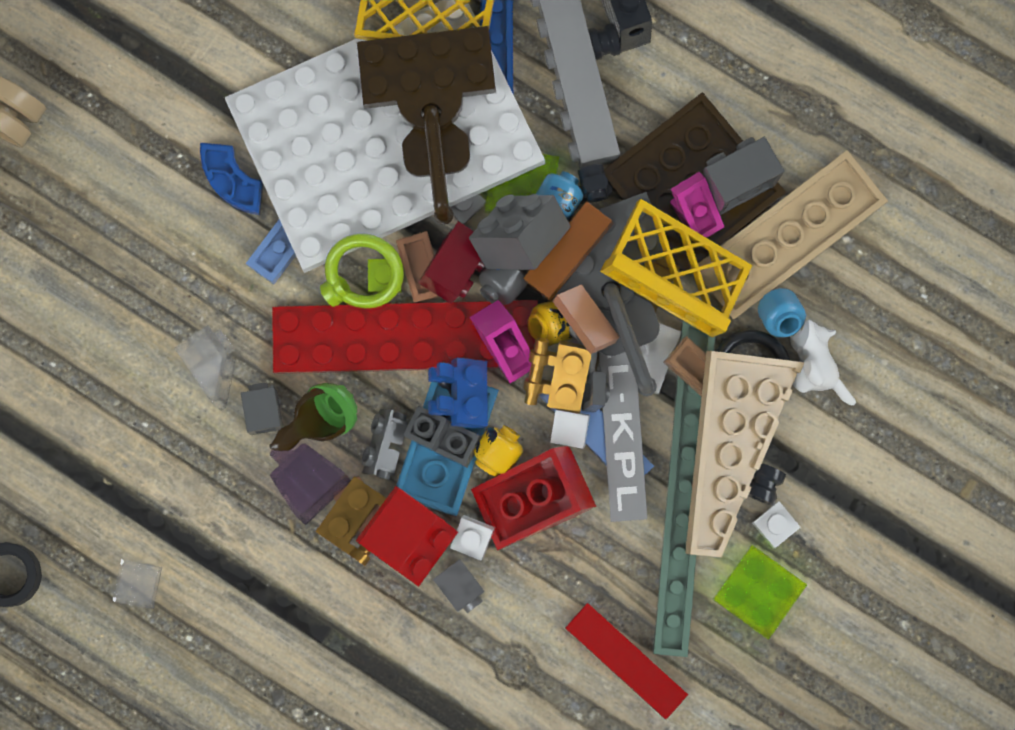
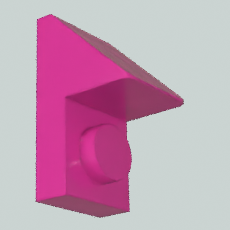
M700 172L671 188L674 199L670 201V204L684 225L706 238L724 228L706 178Z

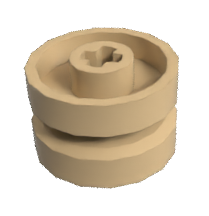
M0 76V138L14 146L23 148L31 132L16 117L29 123H38L47 108L26 90Z

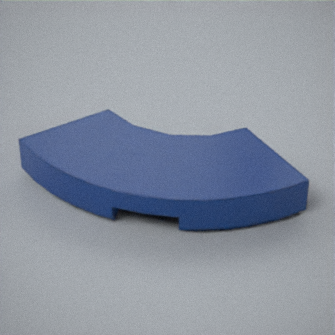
M200 143L202 168L215 192L234 208L246 213L260 215L263 182L249 177L240 170L235 160L234 147L231 145Z

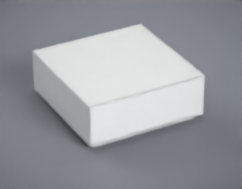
M556 409L550 443L585 448L590 414Z

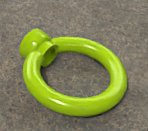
M363 233L344 237L330 249L326 257L325 277L327 281L320 285V291L327 303L333 307L342 302L359 308L380 307L392 300L402 286L404 269L401 258L392 245L375 235ZM356 247H367L382 254L387 260L391 271L387 286L379 293L373 295H360L352 292L347 281L338 274V264L345 252Z

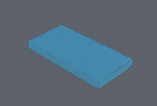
M431 382L423 408L428 410V401L437 400L439 395L450 397L448 390L441 388L438 383ZM487 386L488 422L499 391ZM487 427L483 429L462 428L482 436ZM411 440L396 486L425 507L457 517L476 457L475 455L473 456L468 468Z

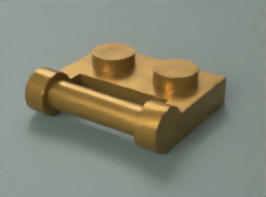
M354 476L315 532L366 567L371 559L369 557L371 552L362 545L356 548L350 542L376 505L381 506L386 497Z

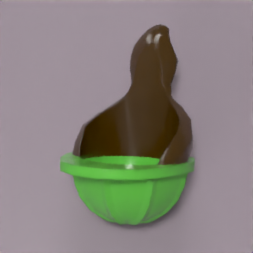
M334 383L313 385L296 404L293 421L278 430L275 439L269 445L270 449L274 451H289L302 439L323 442L333 440L340 435L348 433L357 421V405L353 394L344 385Z

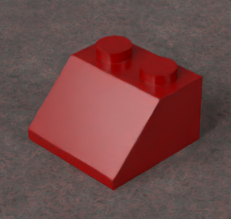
M395 486L358 536L356 542L419 587L458 534V531L409 494Z

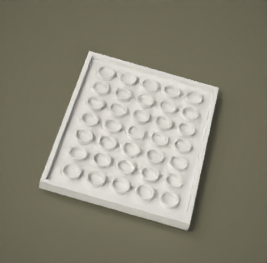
M441 0L435 3V6L442 13L455 4V1ZM469 3L465 4L464 6L474 18L475 15ZM430 6L413 14L422 26L436 17ZM460 8L445 18L454 30L469 21ZM409 17L394 27L400 35L409 36L418 29ZM439 22L426 32L434 33L448 30L442 22ZM354 39L225 97L304 273L324 265L330 249L344 237L364 233L383 238L432 216L435 212L430 176L415 177L408 173L405 168L402 142L413 128L401 117L398 105L364 109L357 42L367 40ZM493 52L492 61L496 93L463 97L462 111L453 123L468 136L470 162L463 171L446 174L449 207L545 164L540 148ZM356 247V248L350 249V250H348L347 252H345L343 255H346V254H348V253H350V252H352V251H354V250H357V249H359V248H361V247Z

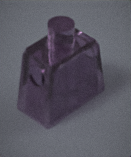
M305 443L301 444L295 451L291 449L289 451L271 450L270 456L279 465L271 472L270 477L294 515L305 525L323 510L351 481L340 468Z

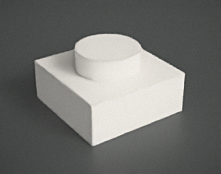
M780 501L752 522L773 549L801 528Z
M463 515L457 528L458 534L453 539L450 548L481 561L484 558L495 527Z

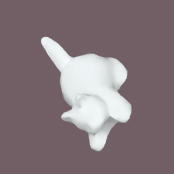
M806 320L803 329L790 336L791 346L797 352L800 358L799 362H804L801 372L796 375L793 386L802 393L811 390L824 391L833 389L842 401L851 406L855 405V398L839 379L837 364L828 349V340L836 334V330H829L819 326L812 320Z

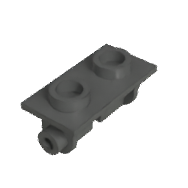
M380 409L379 414L374 416L371 424V433L373 435L370 446L366 447L362 456L363 474L376 475V477L389 480L390 475L395 473L400 452L389 449L390 442L402 445L403 435L408 426V422H406L407 415L394 412L392 409Z

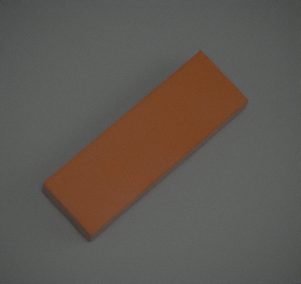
M587 201L569 222L570 229L535 270H530L523 278L525 282L550 301L614 224L610 218Z

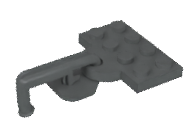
M647 192L599 209L600 212L613 221V226L553 298L582 284L620 337L615 344L599 351L608 356H615L626 352L639 393L643 396H651L655 393L657 384L650 376L640 346L654 341L660 331V324L653 305L648 300L636 296V292L600 272L605 260L610 258L636 202L642 199L651 204ZM642 211L638 219L642 233L656 230L653 218ZM634 230L632 231L630 237L635 236ZM658 234L644 238L650 256L663 252ZM637 240L627 242L622 254L632 260L642 258ZM542 295L544 301H548V299Z

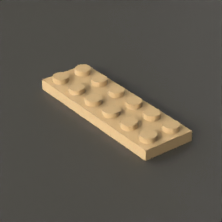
M848 150L721 246L753 265L729 315L731 321L738 318L760 301L765 294L777 288L888 202ZM710 255L699 262L698 266L712 263ZM730 263L722 264L721 267L726 283L735 281L740 269ZM713 267L700 271L706 289L719 286ZM721 290L710 292V295L722 309L725 302Z

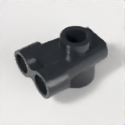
M593 164L577 170L580 180L579 187L584 195L580 204H585L586 201L589 203L599 202L611 196L613 187L608 183L603 164Z

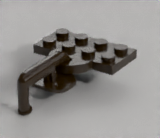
M483 26L357 42L364 109L398 105L401 117L413 128L402 142L405 168L408 173L415 177L430 176L435 211L434 218L441 225L449 224L454 217V213L449 207L446 174L459 173L470 162L468 136L453 123L462 111L463 97L496 93L489 27Z

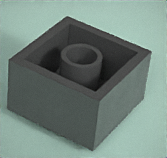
M765 136L755 141L754 137L748 138L736 146L737 151L728 156L720 153L706 162L708 166L702 170V175L706 178L720 215L774 187L785 172Z
M507 195L498 200L493 211L479 222L478 228L472 233L469 240L486 269L535 270L571 226L554 195Z

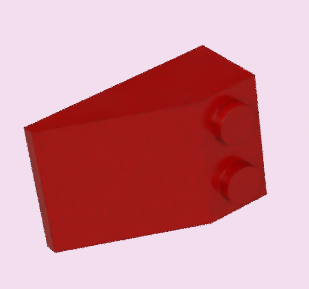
M570 446L552 448L506 471L504 474H500L471 489L485 523L495 527L492 540L497 550L506 548L597 507Z

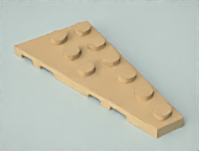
M706 351L686 554L712 557L723 556L738 519L736 516L743 500L747 499L752 488L750 483L756 470L760 469L778 427L779 415L785 401H789L793 391L791 387L797 373L801 372L804 362Z

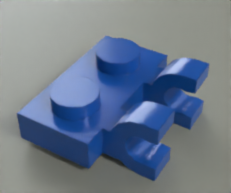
M455 358L451 361V364L439 362L437 363V368L431 367L428 369V382L451 383V397L439 395L437 400L428 401L429 415L451 416V426L483 429L488 426L487 361Z

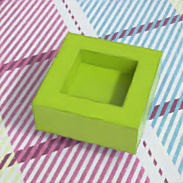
M368 259L369 294L379 293L387 286L390 280L391 271L386 259Z

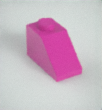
M499 300L470 317L482 341L510 384L530 372V349L515 320Z

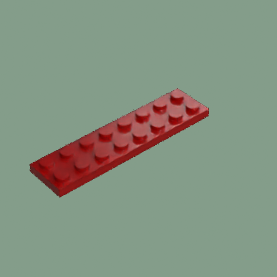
M519 300L503 305L515 320L529 349H534L536 340L530 335L528 330V319L532 309L538 305V300ZM488 301L453 302L452 304L448 302L384 304L376 308H359L352 305H337L335 307L331 305L272 307L273 373L428 370L431 367L437 368V363L439 362L451 364V361L455 358L487 361V369L499 368L498 364L470 319L471 316L492 303Z

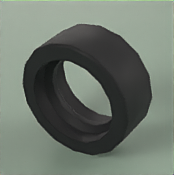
M8 542L0 543V556H16L22 560L27 571L26 582L21 590L10 595L0 594V607L19 606L30 600L39 589L42 578L40 562L35 554L23 545Z

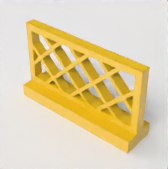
M361 0L354 36L356 39L363 40L404 36L400 35L394 27L408 17L418 28L410 35L427 33L426 31L439 22H442L448 31L454 30L445 18L459 8L469 21L458 29H467L472 26L474 28L480 27L478 22L482 19V27H490L494 0H486L485 10L474 18L464 6L471 0H454L455 4L442 13L432 0H420L410 8L406 6L403 0H396L404 12L391 21L387 19L381 9L394 0H382L377 4L374 0ZM368 3L372 6L369 10H367ZM428 4L436 14V17L422 26L413 14ZM376 12L386 24L377 31L364 30L365 20Z
M640 199L636 202L610 258L605 260L600 272L705 334L714 337L726 332L731 322L728 319L753 265ZM642 211L653 218L656 230L642 233L638 221ZM634 230L635 236L630 237L632 231ZM675 230L680 233L684 246L670 250L665 232ZM658 234L663 252L650 256L644 238ZM637 240L642 255L641 259L632 260L622 254L627 242ZM701 246L708 250L712 263L699 267L693 248ZM686 251L691 269L678 273L672 254ZM665 257L671 275L661 277L656 274L651 260ZM730 263L740 269L735 281L726 283L721 267L722 264ZM713 267L719 286L706 289L700 271ZM693 273L699 292L690 294L683 290L680 281L681 276ZM721 290L725 302L721 312L711 306L707 293Z

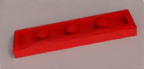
M586 603L565 627L568 632L665 720L689 695L589 603Z

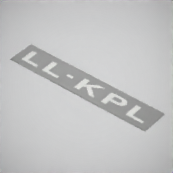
M599 351L600 372L606 373V383L610 387L608 402L603 407L611 522L647 519L638 385L626 352L615 356H608Z

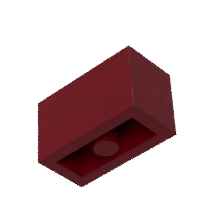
M459 221L450 229L418 281L420 285L450 304L458 297L465 298L474 284L470 280L474 270L476 269L480 272L484 267L482 260L469 240L474 231Z

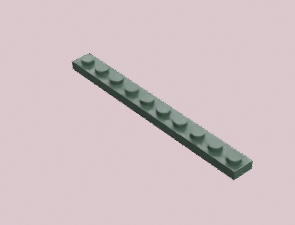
M682 320L680 341L687 336L705 353L706 351H714L715 336L711 337ZM678 375L653 654L688 657L696 555L686 554L685 551L702 397Z

